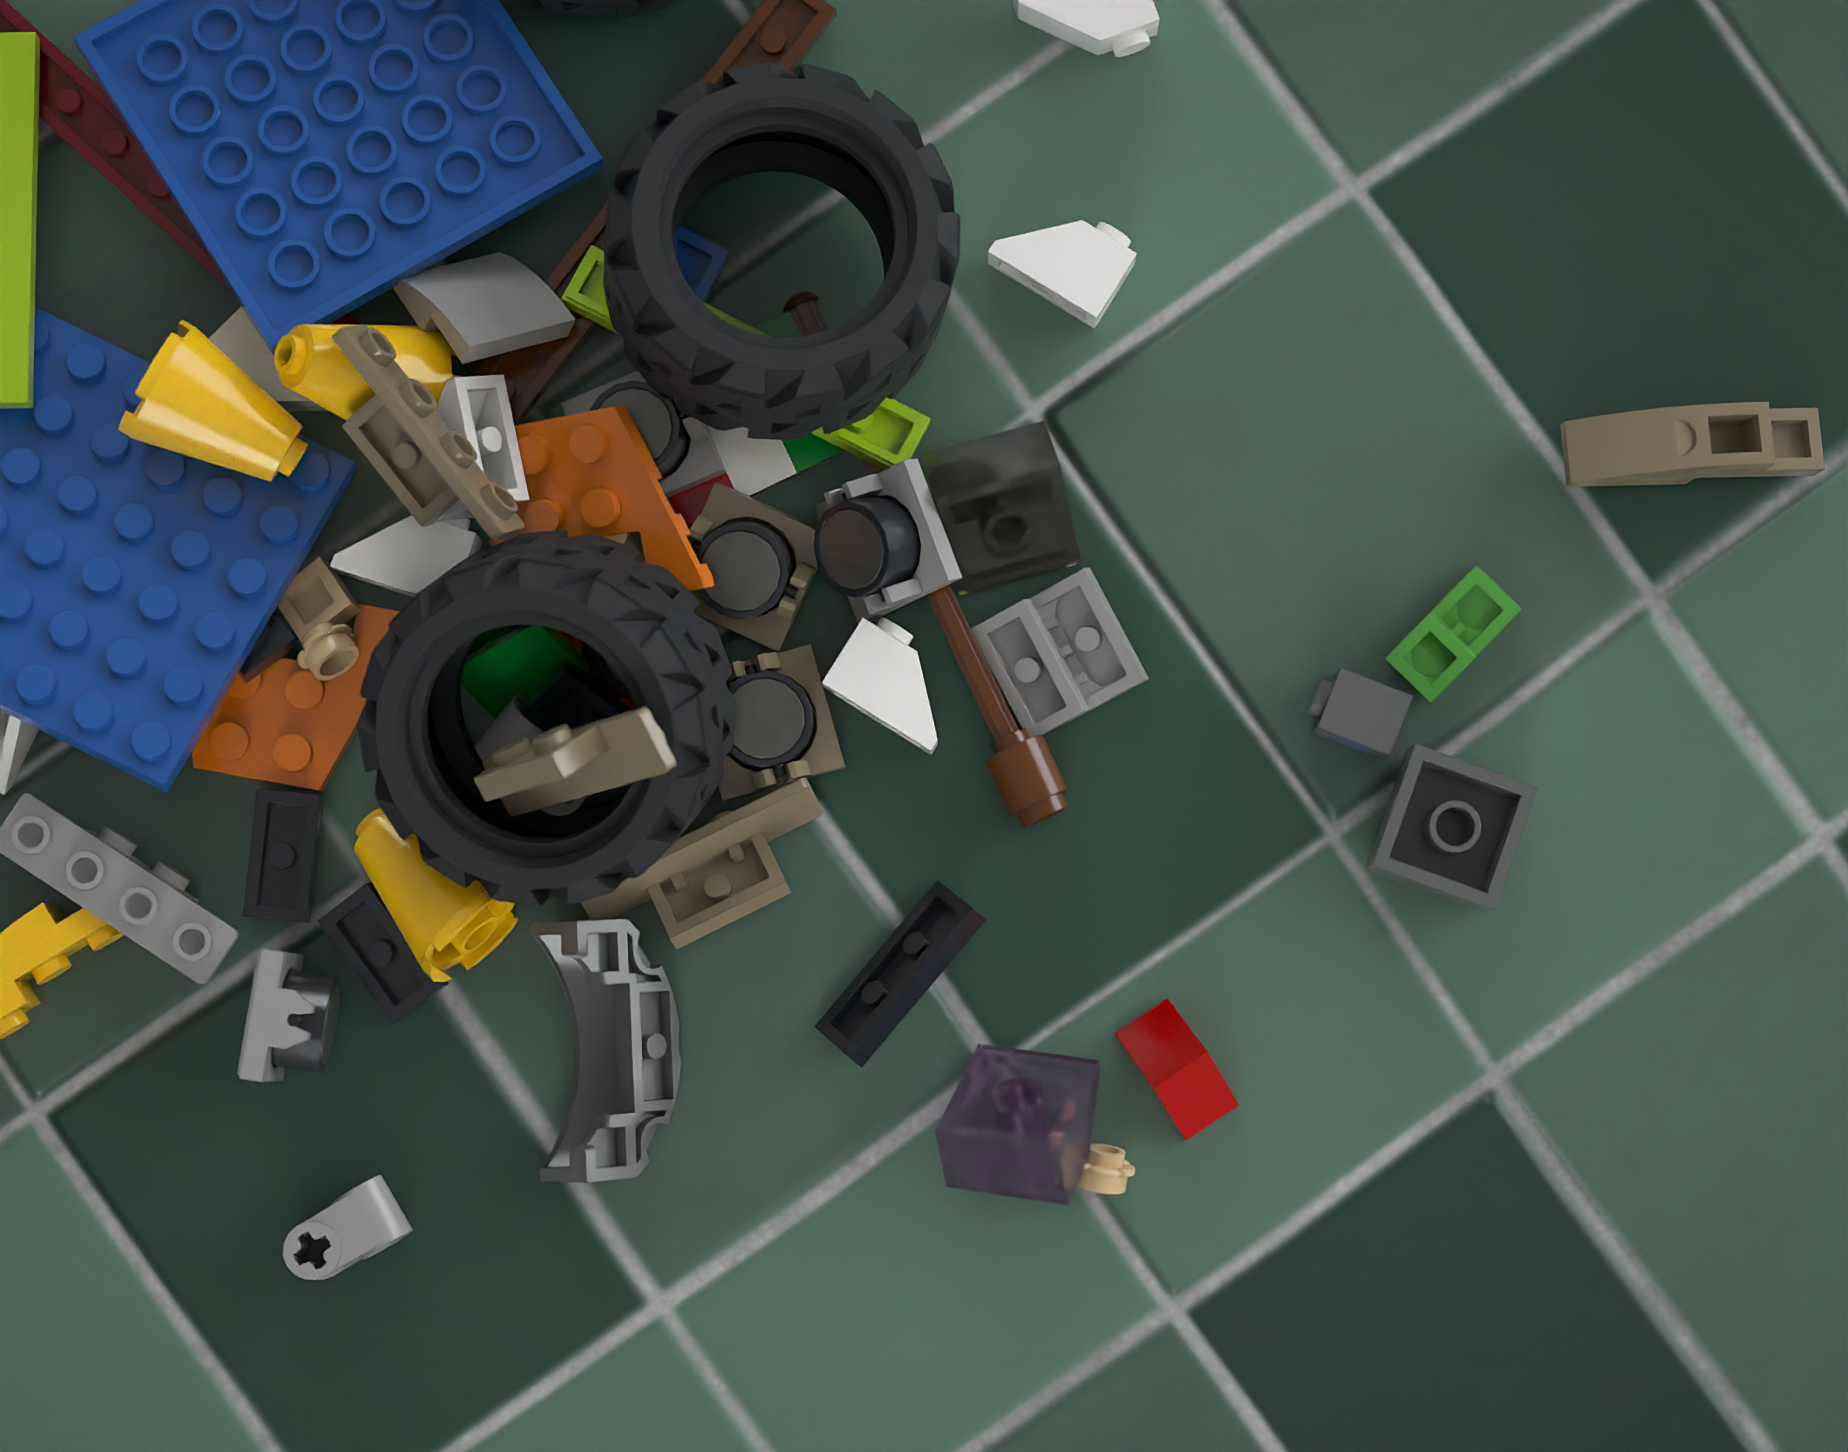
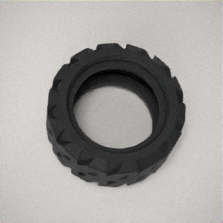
M766 62L727 69L723 72L722 82L718 84L702 80L697 81L657 109L656 121L652 125L641 127L635 133L616 168L615 184L607 201L603 287L611 324L625 341L624 352L627 358L648 385L656 392L674 396L676 398V408L679 411L714 429L726 431L747 428L748 438L772 440L800 439L820 427L823 428L824 434L837 431L871 415L886 397L890 399L896 397L921 368L933 340L938 335L960 259V215L955 212L953 184L935 146L932 143L924 146L918 126L913 118L878 90H875L872 98L869 99L854 78L846 74L808 64H801L800 74L794 75L778 63ZM770 171L799 174L830 186L847 198L861 212L870 225L878 242L883 260L884 281L867 305L853 317L834 328L814 335L791 338L770 337L755 334L728 323L706 307L694 294L680 271L672 243L674 235L687 212L705 194L733 178L746 174Z
M565 530L523 533L497 545L489 544L456 564L417 593L390 621L388 632L372 651L360 689L361 697L367 698L358 719V733L364 769L366 772L377 769L375 797L398 835L405 840L414 833L418 839L421 858L429 866L461 887L467 888L477 880L481 882L492 899L536 907L542 906L550 897H556L567 905L612 893L626 879L637 878L644 874L676 842L702 811L721 781L724 773V758L733 746L737 708L735 697L726 687V681L732 675L729 660L715 626L694 613L693 610L700 604L697 598L663 566L636 561L641 553L638 550L600 535L589 534L568 537V533ZM515 624H532L561 630L587 643L598 651L620 675L633 699L635 708L645 707L650 711L655 723L661 728L665 736L666 744L676 762L675 767L666 773L632 782L629 790L618 797L594 805L580 806L572 814L564 816L549 815L543 810L538 809L513 817L508 814L500 798L485 801L474 780L476 776L485 771V768L468 734L461 707V679L468 653L480 633L490 629Z

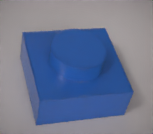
M679 225L672 241L680 271L694 294L702 302L707 303L731 256L730 250Z

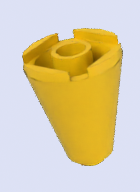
M184 320L179 323L177 334L171 332L138 385L134 394L141 399V402L135 412L132 414L126 410L118 428L120 432L126 434L131 439L269 482L273 481L278 472L290 477L308 446V443L299 439L304 426L198 328Z
M299 324L280 339L274 354L275 368L279 373L282 384L347 421L376 395L332 338L342 327L355 325ZM366 325L368 328L378 330L390 341L396 351V358L394 359L409 379L417 380L428 389L434 397L437 406L446 380L462 377L452 374L451 355H457L439 329L423 332L418 325Z
M381 808L371 812L358 825L355 832L358 839L354 845V852L422 970L433 982H446L453 979L445 970L457 963H460L467 971L477 965L503 941L519 919L511 912L515 903L490 898L481 882L477 880L467 888L461 887L429 866L421 858L416 835L412 833L403 840Z

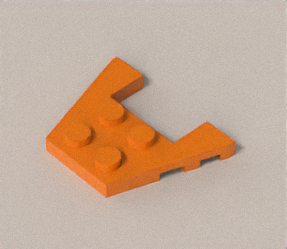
M626 405L612 406L514 426L530 499L517 504L518 511L516 514L523 521L525 527L516 535L565 530L568 533V537L589 534L608 537L639 531L645 563L663 566L689 591L715 586L713 576L707 564H700L687 539L691 532L681 513H674L659 483V480L663 477ZM508 537L498 541H494L490 538V544L493 543V545H497L512 537Z
M358 604L361 611L356 614L353 635L355 636L354 643L359 649V657L350 669L333 679L318 680L309 668L303 669L297 660L287 658L279 659L248 683H245L240 675L237 674L192 750L193 767L204 771L323 792L358 730V719L367 699L361 697L360 689L371 653L388 632L390 621L400 611Z

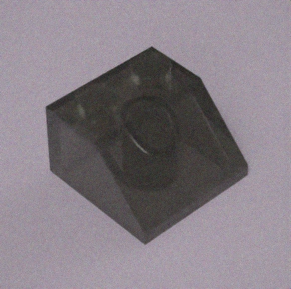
M1045 421L921 454L931 496L963 577L955 581L959 596L1081 563L1061 466Z

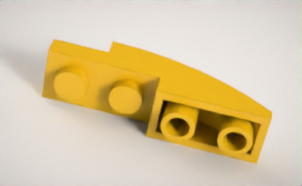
M41 903L0 933V1040L28 1024L30 1020L26 1012L41 1003L28 981L34 978L38 985L44 984L64 973L72 966L67 958L88 944L93 951L100 950L124 934L85 908L80 909L65 919L58 906L49 903Z

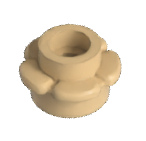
M332 622L320 623L311 628L301 640L304 650L300 651L297 656L300 667L303 669L309 668L318 680H330L345 673L354 665L359 657V649L354 643L355 636L352 634V629L348 625H334Z
M1089 1144L1086 1153L1078 1154L1072 1160V1165L1077 1168L1075 1184L1085 1190L1096 1193L1122 1194L1126 1191L1128 1177L1135 1175V1167L1125 1160V1151L1112 1145Z

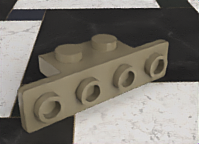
M364 324L339 329L332 336L333 340L376 393L342 427L421 527L432 525L456 502L461 500L492 540L498 541L518 534L525 527V524L516 514L518 506L515 499L501 484L489 480L475 462L477 460V453L471 443L459 432L450 430L435 412L437 408L436 401L428 389L417 380L407 377L394 360L396 358V351L390 341L378 330L368 328Z
M642 707L569 730L567 724H563L541 734L531 742L527 736L516 739L482 761L485 771L476 776L474 780L485 801L500 798L508 814L514 817L666 773L675 767L676 762L666 744L661 728L655 723L650 711Z
M800 778L792 783L778 784L766 791L762 798L735 811L721 812L710 818L705 826L677 839L641 876L626 879L612 893L580 903L591 920L613 919L652 900L666 932L677 950L790 894V888L768 842L820 817L823 814V810L807 778Z

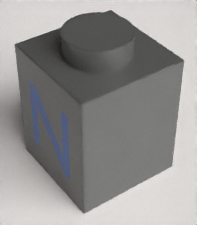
M1340 668L1334 674L1332 681L1324 678L1320 679L1307 713L1318 717L1312 731L1313 733L1384 760L1391 754L1413 696Z

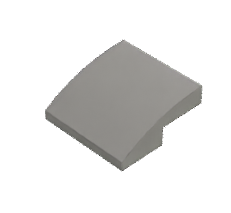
M501 252L424 270L410 278L400 280L398 285L393 287L421 331L429 332L439 329L462 364L567 337L575 322V318L564 303L543 280L525 265Z
M1090 567L1081 569L1029 599H1023L971 628L977 644L1022 729H1026L1030 738L1040 734L1045 735L1149 679Z

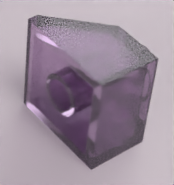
M978 1044L935 1130L946 1187L1068 1205L1089 1160L1101 1070L1099 1060Z

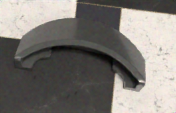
M628 919L530 923V936H533L544 950L562 985L569 1007L574 1038V1076L569 1106L555 1145L543 1166L539 1168L540 1181L591 1183L637 1178L650 1162L646 1150L658 1125H669L677 1097L681 1070L678 1037L680 1025L676 1003L662 965H651L643 949L638 944L641 933Z

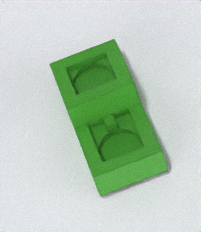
M1476 564L1385 659L1431 703L1522 610V607Z

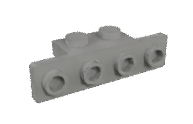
M28 793L23 794L0 827V853L198 984H207L238 939L239 932L197 904L199 899L185 891L190 880L160 860L151 868L132 856L137 845L111 827L105 825L100 833L80 827L35 796Z

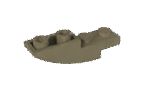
M1769 402L1701 404L1600 415L1565 421L1560 425L1566 487L1687 484L1695 478L1815 476L1825 469L1818 408H1769Z

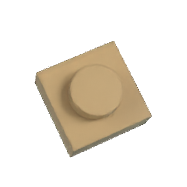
M320 556L295 575L278 604V608L300 641L307 631L320 623L345 624L361 611V608L337 572L330 567L331 563Z

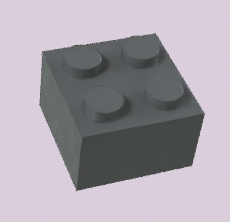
M1414 744L1406 750L1365 869L1483 912L1495 910L1538 787L1419 744Z

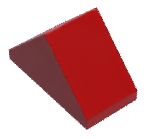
M1168 998L1114 1033L1185 1141L1239 1106L1208 1051Z

